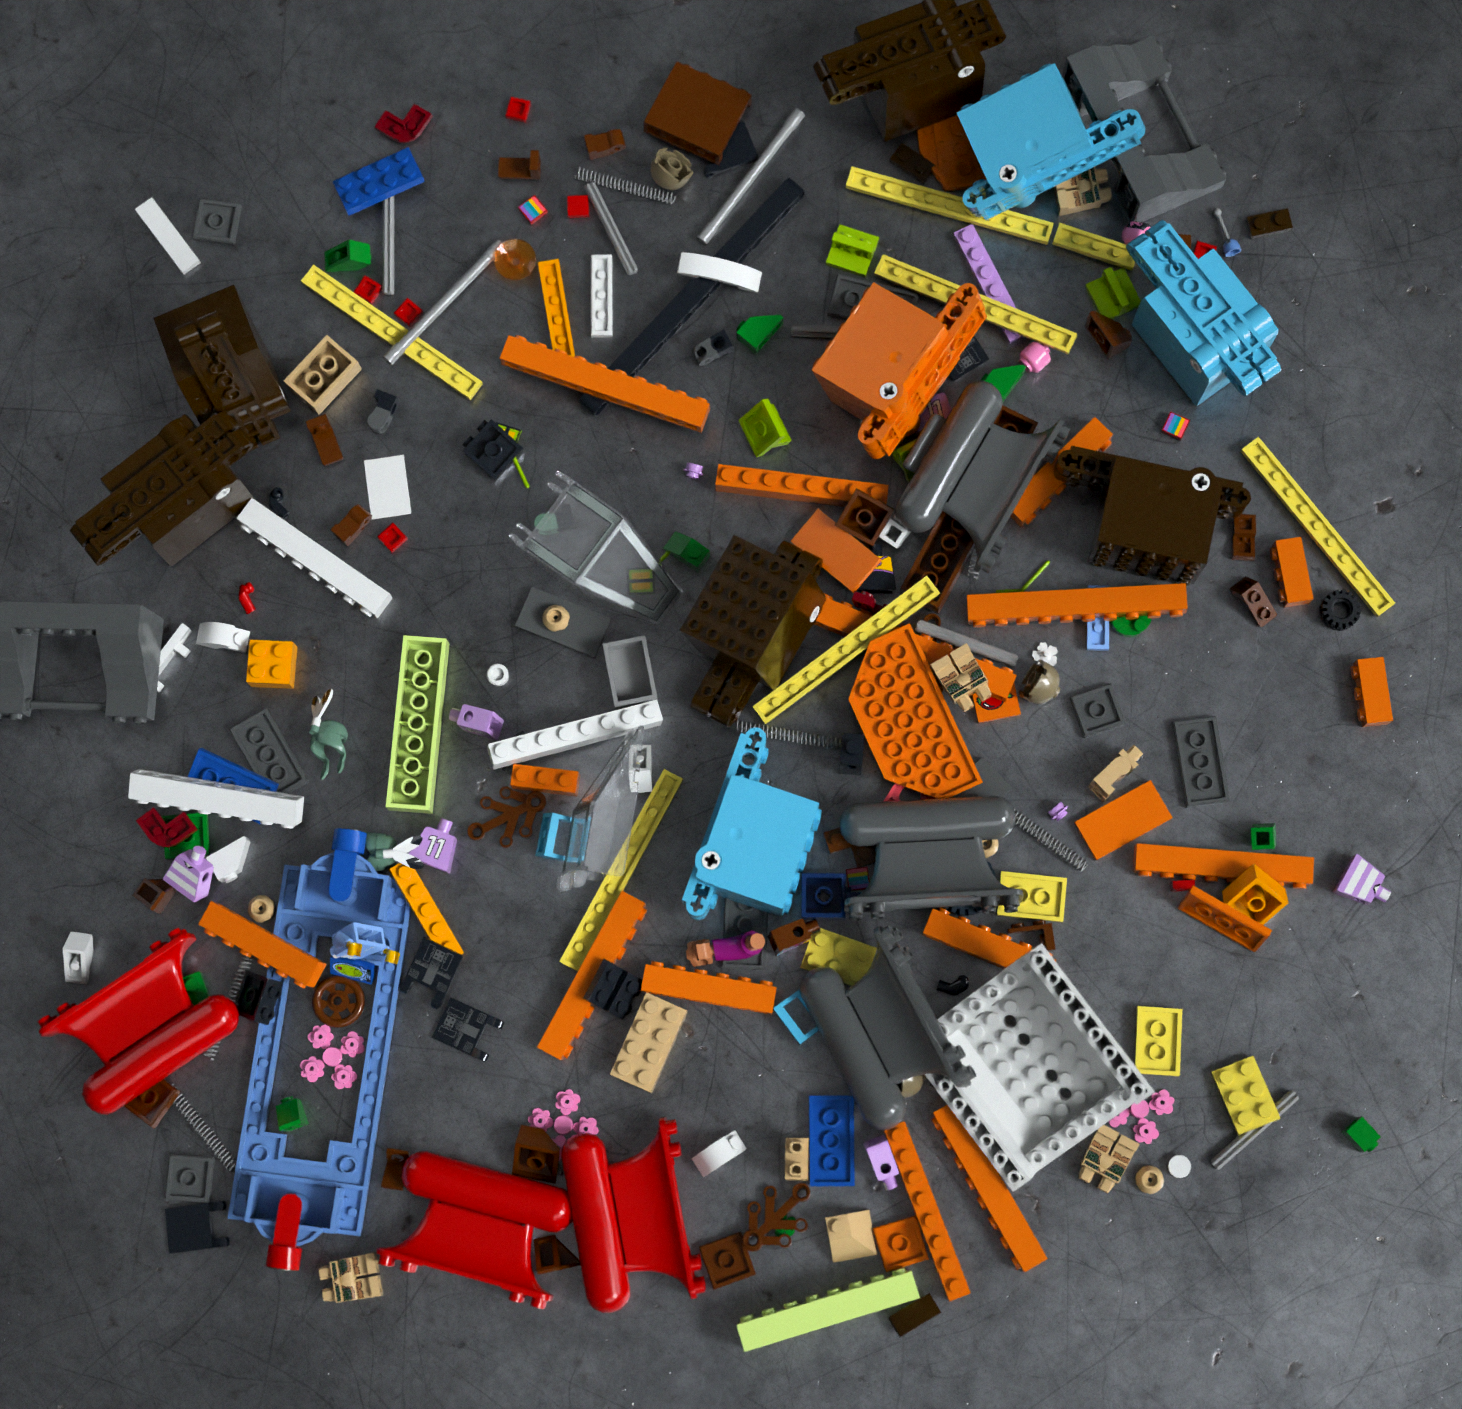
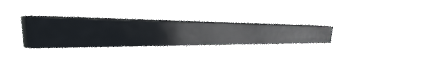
M787 178L713 257L741 264L800 202L806 191L791 178ZM702 277L692 278L607 369L613 371L619 369L626 372L627 376L634 378L721 286L722 282ZM586 393L579 400V403L594 416L599 415L610 403Z

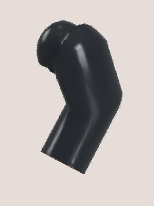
M276 487L270 492L269 507L277 516L284 520L290 513L282 506L283 490Z
M960 975L952 983L939 980L936 990L956 996L967 990L969 978L965 975Z

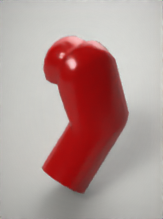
M251 582L242 583L239 586L238 599L246 614L256 610L249 597V594L255 590Z

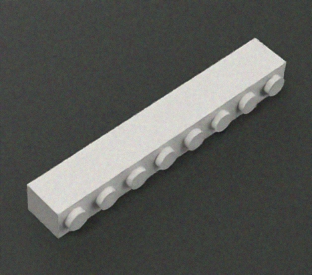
M251 498L237 517V520L241 523L239 526L248 534L253 532L258 535L256 539L264 545L271 544L274 546V551L284 558L287 555L292 559L291 563L300 570L304 567L310 571L308 575L317 582L320 579L327 583L325 585L327 589L335 594L337 591L343 594L342 599L352 606L356 603L361 607L360 611L369 618L373 615L378 619L392 600V596L386 590L253 498Z
M653 700L489 743L487 750L494 770L627 735L637 729L635 732L661 726L663 718L658 701Z
M137 769L130 773L128 798L135 799L136 803L148 804L152 802L156 803L158 807L176 806L181 811L194 809L198 810L200 814L218 813L219 817L230 818L235 816L239 817L241 821L259 820L264 825L277 823L281 824L283 828H294V826L302 822L304 796Z

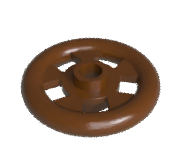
M338 975L327 977L321 981L312 997V1007L316 1017L323 1024L333 1028H342L354 1023L360 1017L365 1004V997L361 986L355 980ZM336 984H344L345 990H335ZM325 990L330 992L327 1001L321 999ZM354 993L356 1003L349 1004L348 994ZM336 997L342 999L340 1005H335L334 1000ZM327 1006L334 1011L330 1017L323 1011ZM348 1008L350 1015L342 1018L339 1013Z

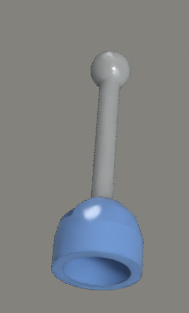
M1215 208L1213 215L1217 217L1226 239L1223 244L1224 254L1226 257L1234 256L1241 251V247L1238 241L1230 239L1221 218V210Z

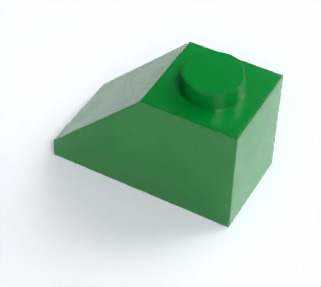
M349 239L324 252L325 272L357 271L371 264L370 244Z
M783 316L750 317L747 321L743 320L736 328L737 340L754 354H757L783 325Z
M1022 364L993 369L989 375L985 373L980 381L992 383L999 390L1004 402L1025 373L1026 366Z
M676 531L663 547L665 551L697 573L710 557L709 549L693 538Z
M293 1096L280 1100L281 1104L276 1106L280 1131L289 1132L309 1124L301 1099H294Z

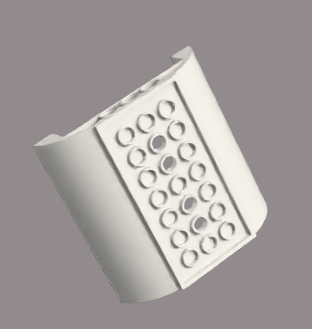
M1042 943L1018 958L937 1019L948 1041L955 1047L960 1045L963 1048L966 1057L960 1059L965 1067L968 1065L973 1067L976 1077L971 1079V1085L966 1088H958L945 1075L925 1074L1013 1192L1031 1180L1037 1171L1134 1103L1136 1105L1155 1092ZM1007 1015L1015 1017V1026H1010L1006 1023L1005 1018ZM1021 1033H1025L1030 1037L1029 1044H1023L1019 1040ZM1052 1069L1056 1071L1058 1078L1050 1080L1046 1075L1047 1070ZM1068 1088L1071 1091V1097H1062L1060 1089Z

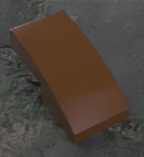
M1241 514L1239 517L1233 518L1232 560L1254 561L1256 515Z

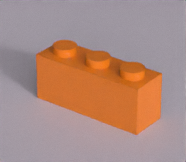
M1301 537L1276 540L1272 544V548H1270L1271 560L1275 561L1274 578L1276 581H1279V601L1283 602L1284 608L1310 604L1313 600V594Z
M1384 657L1357 659L1353 666H1351V676L1356 681L1354 697L1359 702L1360 709H1357L1358 721L1362 722V727L1388 725L1393 721Z
M513 764L510 786L516 790L539 791L542 793L577 797L580 774L578 771Z

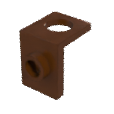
M387 1148V1164L381 1187L403 1191L404 1186L401 1173L402 1167L409 1157V1151ZM395 1154H396V1155H400V1156H402L403 1158H402V1159H398V1158L393 1157L392 1155H395Z

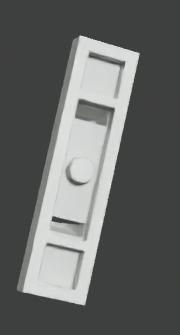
M183 623L161 650L159 675L177 652L185 658L191 652L183 643L192 633V630ZM158 681L157 691L160 693L164 685Z

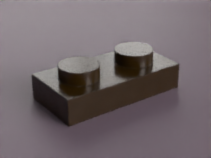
M903 143L899 145L889 160L890 163L923 185L932 174L931 168L933 166L936 167L935 164L923 158V156Z
M1288 208L1246 218L1251 239L1288 232L1293 229Z

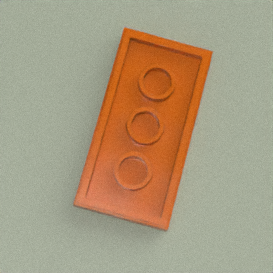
M817 509L793 537L791 542L801 548L802 551L805 550L822 558L823 563L821 567L854 593L882 560L851 534L835 526V521L820 509Z
M1150 780L1075 821L1074 824L1097 861L1171 820L1173 817Z
M1192 886L1177 907L1182 912L1253 952L1258 950L1272 932L1266 926L1195 886Z

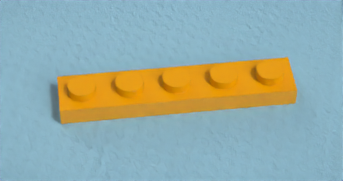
M559 259L538 262L552 349L563 350L567 355L575 357Z
M401 863L390 868V874L427 937L459 954H463L462 948L416 870Z

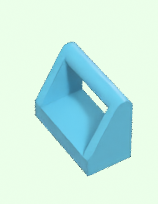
M543 813L535 856L565 861V856L553 853L559 821L571 823L572 817L556 813ZM574 818L567 857V862L574 863L582 820Z
M799 989L775 1006L773 1010L798 1044L801 1045L819 1030L816 1026L804 1035L784 1009L791 1001L798 998L809 1012Z

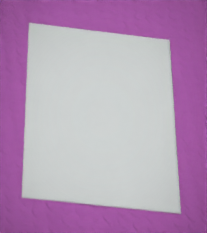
M404 455L364 460L370 513L372 515L371 520L411 514Z

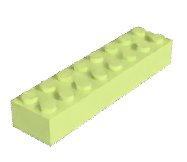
M403 635L386 808L389 811L433 814L450 645L447 638Z
M902 1267L892 1270V1275L884 1277V1274L870 1277L871 1282L865 1284L861 1280L848 1284L849 1289L841 1291L840 1287L827 1290L828 1295L819 1297L818 1294L805 1297L806 1302L797 1304L795 1300L783 1304L784 1308L777 1311L775 1307L762 1310L761 1316L754 1317L753 1313L740 1317L741 1322L737 1323V1328L744 1352L918 1299L920 1297L912 1271H906V1268Z

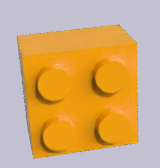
M250 640L246 682L251 687L294 689L297 646L292 641Z
M1255 864L1251 865L1222 891L1225 904L1262 925L1288 904L1286 889Z

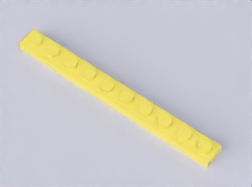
M853 166L846 183V189L1045 245H1048L1054 224L1010 210L985 220L984 217H975L963 203V197Z
M884 254L874 272L877 277L946 305L949 296L960 287V285ZM980 294L987 315L985 321L1069 355L1077 333Z
M315 265L310 268L301 280L303 285L391 346L399 342L409 331ZM419 337L403 353L469 400L473 398L483 385L481 380Z
M1257 437L1241 449L1240 452L1373 614L1378 617L1395 604L1394 600L1263 441Z
M925 576L752 707L765 724L769 723L865 651L871 640L889 633L937 597L940 592L928 576Z
M666 769L662 771L562 955L560 963L577 972L579 971L621 891H624L683 782V778Z

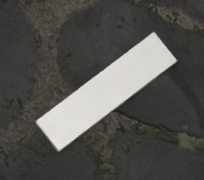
M152 197L135 209L184 275L201 263Z
M612 254L591 255V338L613 337Z

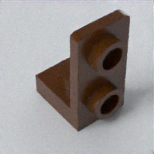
M530 150V158H499L498 177L500 179L540 180L541 157L539 150Z
M326 414L305 421L314 439L322 464L327 466L343 460V455Z
M1245 576L1229 589L1233 596L1244 601L1258 626L1263 627L1277 616L1276 611L1258 581Z
M1046 920L1032 922L1033 926L1025 927L1024 923L1012 924L1011 928L1006 930L1007 935L1042 931V934H1039V944L1042 943L1048 952L1056 950L1052 923L1046 924Z

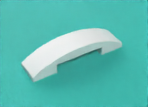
M681 252L677 274L693 278L702 277L734 285L738 289L758 293L762 272L739 263Z

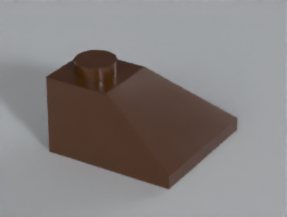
M1089 312L1085 328L1108 360L1130 347L1132 335L1126 327L1123 328L1119 322L1098 312Z
M856 488L835 526L873 546L893 513L894 508Z
M521 1125L515 1142L512 1174L555 1184L560 1148L544 1129Z

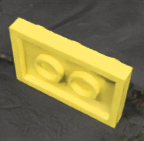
M1006 871L1000 872V883L1009 888L1021 889L1023 891V900L1020 906H1018V911L1014 913H1006L1004 906H997L996 916L1063 923L1067 878Z
M820 928L819 932L811 935V940L807 946L800 968L810 971L820 966L830 967L841 976L844 984L852 986L870 969L877 948Z
M1137 1006L1134 1065L1141 1074L1180 1076L1182 1009Z
M1254 1056L1211 1072L1238 1135L1280 1120V1115Z

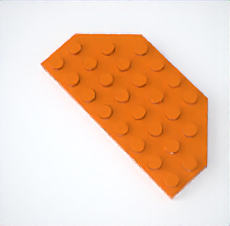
M910 623L871 640L848 700L884 779L936 799L953 797L983 783Z

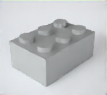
M645 635L603 643L615 709L619 710L653 700L658 701Z

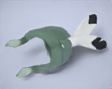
M329 689L322 699L315 696L311 704L313 719L309 730L311 734L310 749L318 759L324 762L320 774L321 780H324L329 772L330 761L324 753L325 746L334 748L341 755L337 765V773L342 772L346 759V751L343 745L347 742L348 738L346 727L334 720L321 721L320 719L332 698V689Z
M365 832L367 833L366 847L371 853L367 861L373 865L376 871L387 870L393 867L397 861L413 869H422L424 867L423 862L419 858L407 853L421 844L423 840L421 836H412L397 845L394 837L390 835Z

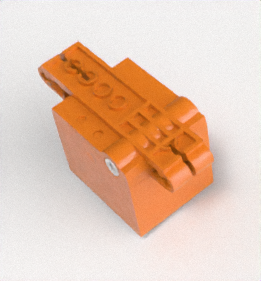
M873 282L864 291L858 305L852 308L846 322L840 325L837 335L828 342L825 352L814 362L812 372L830 401L862 420L858 439L871 458L880 459L885 454L890 456L900 441L902 442L906 436L914 434L919 429L921 424L920 415L960 360L959 356L987 318L980 294L974 284L965 283L949 296L945 308L939 311L936 317H933Z

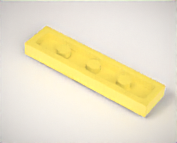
M1059 223L1052 245L1133 271L1135 261L1128 253L1126 244Z

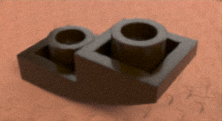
M928 1293L891 1315L888 1319L899 1338L940 1315L941 1311L931 1294Z

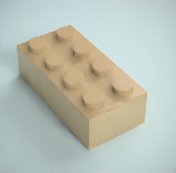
M646 992L610 1075L652 1094L688 1011Z

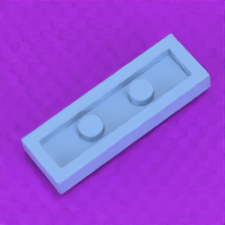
M1088 585V586H1087V588H1104V587H1110V586H1102V585ZM1095 618V621L1087 622L1086 650H1109V621H1105L1104 618Z

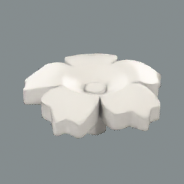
M1044 642L1040 643L1037 647L1038 651L1032 652L1034 661L1041 659L1052 666L1057 664V657L1054 656L1058 653L1057 647L1050 645L1047 649V644Z

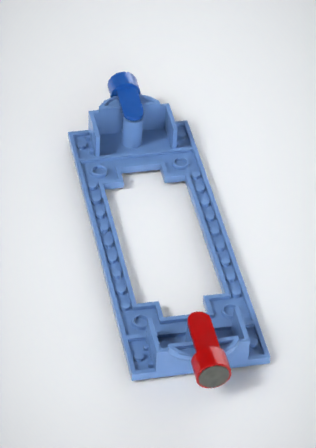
M334 829L331 850L335 852L320 857L312 866L301 864V867L284 865L273 934L316 957L319 936L332 938L334 933L352 922L383 928L385 945L389 949L399 952L400 957L397 964L386 962V955L382 956L377 952L359 959L374 963L375 966H379L353 1139L352 1143L330 1140L327 1162L284 1157L287 1134L266 1132L290 976L284 978L275 973L276 968L270 965L267 970L266 977L282 982V994L276 1001L274 1007L275 1014L270 1020L269 1025L259 1023L227 1219L255 1223L261 1235L273 1242V1244L268 1246L265 1265L267 1268L299 1270L302 1248H299V1246L314 1241L323 1232L362 1236L411 908L395 880L389 875L378 874L373 865L360 856L364 855L367 833L356 829Z

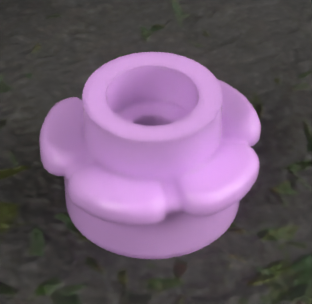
M687 463L686 468H683V471L686 472V477L698 479L699 476L704 475L702 473L703 466Z
M1062 802L1055 805L1048 811L1051 820L1056 819L1059 821L1067 814L1066 809L1068 806H1065Z

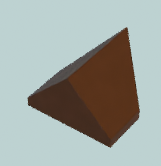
M144 878L132 896L152 911L161 914L177 890L163 879Z
M556 1234L534 1239L538 1275L580 1266V1260L556 1238Z

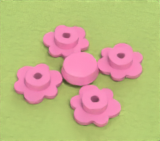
M314 1026L313 1032L308 1034V1040L313 1043L314 1048L318 1049L321 1047L326 1050L323 1053V1060H317L316 1057L311 1056L308 1060H303L300 1063L302 1069L301 1076L307 1077L309 1082H315L318 1077L324 1075L322 1069L325 1067V1064L330 1067L336 1066L335 1073L331 1076L332 1080L335 1081V1087L337 1089L351 1088L352 1082L357 1080V1073L352 1071L353 1069L350 1065L343 1066L338 1064L342 1060V1053L349 1054L350 1057L362 1054L365 1051V1046L363 1045L364 1038L351 1031L347 1037H342V1045L339 1050L336 1047H330V1041L333 1040L334 1035L330 1033L331 1029L329 1026Z
M571 1089L557 1093L555 1106L561 1109L563 1115L558 1116L554 1121L550 1117L548 1110L543 1111L540 1108L534 1109L532 1115L528 1117L531 1127L541 1128L547 1132V1128L553 1126L555 1132L560 1134L555 1139H552L557 1146L561 1147L559 1161L561 1160L562 1147L566 1141L563 1135L569 1134L572 1129L577 1134L591 1133L596 1135L599 1132V1129L596 1127V1119L581 1117L579 1122L573 1125L572 1119L567 1116L571 1111L575 1112L578 1110L577 1104L581 1100L580 1096L573 1094Z
M1161 1090L1159 1093L1155 1092L1152 1094V1100H1150L1149 1104L1145 1100L1137 1105L1134 1103L1129 1109H1125L1118 1116L1111 1119L1109 1124L1112 1127H1118L1120 1124L1124 1125L1127 1123L1126 1117L1131 1113L1133 1117L1140 1119L1138 1125L1133 1127L1135 1140L1139 1143L1145 1142L1150 1144L1152 1139H1156L1159 1136V1132L1155 1128V1122H1149L1144 1117L1148 1115L1149 1108L1156 1110L1157 1115H1162L1163 1113L1170 1114L1173 1111L1172 1104L1174 1103V1098L1169 1097L1167 1090Z

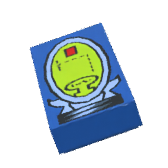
M331 955L330 974L343 976L370 985L374 981V963L359 959L334 958Z

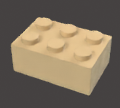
M326 335L288 375L284 383L291 392L320 415L362 369L356 359Z

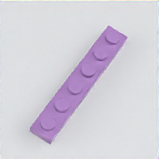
M973 224L954 232L953 236L984 296L1016 308ZM1001 327L1009 344L1024 338V336Z

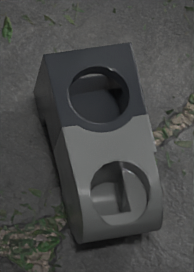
M725 330L697 344L692 349V353L699 366L706 365L714 359H718L725 354L729 355L735 351Z
M377 389L374 398L378 403L374 412L368 416L367 421L372 432L382 434L388 429L399 400L397 396Z

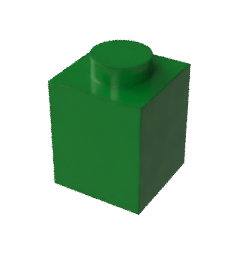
M1275 823L1252 825V850L1275 849L1277 845Z
M1363 1116L1357 1117L1342 1131L1359 1152H1365L1366 1150L1371 1152L1378 1146L1377 1140L1381 1138Z

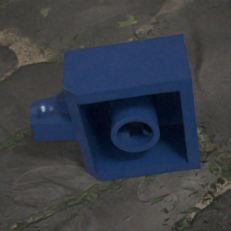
M802 873L801 918L803 920H845L844 900L857 896L862 892H851V887H846V874ZM821 892H826V896H830V899L822 902L821 898H818L817 895H821Z

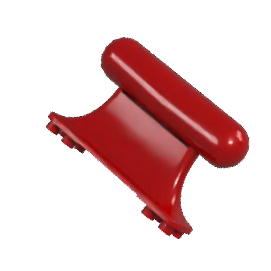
M176 928L168 933L171 939L169 943L167 941L162 943L159 940L150 945L149 948L152 954L146 957L143 962L79 1005L75 1003L69 1005L68 1002L64 1003L56 1009L60 1016L50 1017V1015H47L38 1021L41 1027L38 1032L42 1037H52L57 1034L73 1036L91 1048L104 1064L102 1068L87 1078L82 1090L85 1104L98 1114L108 1115L114 1113L229 1036L238 1026L239 1013L236 1005L230 998L220 994H213L196 1005H193L183 981L182 961L187 949L196 941V937L194 934L188 933L186 929L180 930V928Z
M666 1116L660 1117L657 1133L645 1149L628 1159L608 1164L606 1148L603 1141L597 1135L591 1133L572 1135L565 1141L562 1147L561 1158L571 1205L585 1295L589 1305L601 1313L619 1311L627 1304L631 1290L628 1273L649 1271L669 1275L685 1286L691 1299H697L698 1294L704 1293L706 1290L704 1276L695 1278L694 1271L701 1270L702 1267L700 1254L691 1255L674 1170V1157H680L682 1152L680 1142L671 1143L670 1135L678 1133L675 1119L667 1121Z
M418 1151L410 1155L402 1167L401 1178L403 1186L411 1194L430 1199L421 1222L406 1240L392 1247L377 1248L376 1254L380 1255L378 1264L394 1267L396 1259L401 1260L399 1270L416 1273L418 1265L428 1266L500 1286L502 1289L510 1291L508 1300L524 1303L525 1296H531L530 1306L545 1309L547 1301H552L553 1294L543 1289L534 1276L531 1266L532 1234L534 1228L557 1233L565 1230L571 1224L572 1211L567 1190L428 1151Z

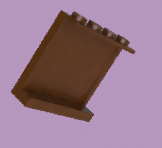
M676 61L644 120V132L719 165L722 160L723 151L746 108L751 106L752 95L745 89L733 87L724 80L715 79L706 72L697 71L688 64Z

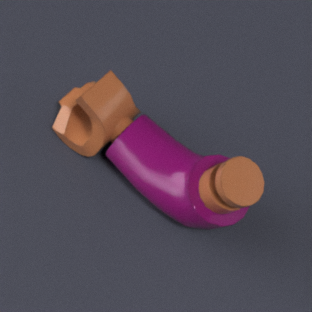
M748 931L733 937L713 939L712 945H710L709 938L691 941L687 943V960H690L693 967L712 964V956H714L715 961L747 959L755 956L762 950L765 945V939L763 935L755 931Z

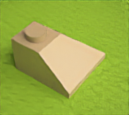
M869 1210L825 1217L833 1263L877 1255Z

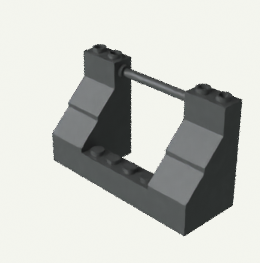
M1153 35L1132 45L1114 44L1111 46L1093 45L1067 56L1062 77L1081 117L1089 114L1092 122L1104 121L1110 118L1109 116L1113 112L1118 110L1124 111V108H1120L1117 101L1154 85L1159 86L1190 147V150L1186 153L1145 156L1144 147L1142 144H1139L1111 158L1119 174L1114 192L1129 222H1144L1218 190L1224 186L1227 178L1224 168L1220 167L1217 162V155L1214 149H1210L1208 143L1201 146L1195 140L1167 84L1172 70L1171 64L1168 59L1164 58L1162 46L1159 41L1156 42Z
M0 601V720L2 716H8L11 720H22V717H30L33 709L104 711L105 716L112 719L114 723H125L126 720H133V723L146 724V721H154L164 619L138 604ZM39 633L44 636H54V633H62L63 636L74 637L75 633H79L85 637H97L102 659L101 665L107 687V698L104 702L34 701L32 699Z

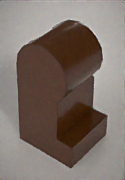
M620 129L610 130L597 135H584L590 160L609 156L626 148L623 133Z
M357 504L338 525L335 524L330 530L348 547L365 529L364 527L370 522L372 515L360 504Z

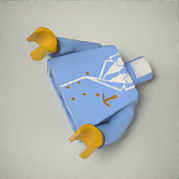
M352 922L332 936L333 946L330 947V953L334 958L343 957L356 960L377 952L382 956L386 955V962L398 963L400 953L389 949L385 945L383 928Z

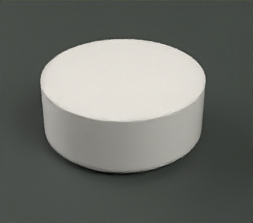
M494 664L489 667L487 678L492 685L502 686L508 681L509 672L504 665Z
M1176 1155L1170 1158L1167 1168L1173 1177L1183 1178L1189 1174L1191 1163L1185 1156Z

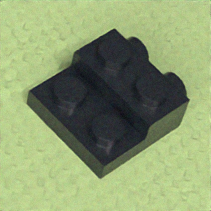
M490 419L489 422L484 420L477 428L479 433L474 438L470 435L462 445L465 447L463 452L495 480L523 447Z
M603 959L583 999L623 1020L624 1016H627L632 1010L631 1003L634 997L641 993L643 980Z
M246 970L234 1003L239 1016L269 1025L270 1020L275 1014L274 1007L276 1001L282 994V982Z

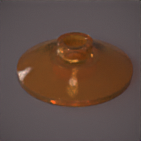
M509 239L497 248L494 255L495 267L507 279H524L533 272L536 266L535 251L524 240ZM518 259L519 263L517 265L512 264V260Z

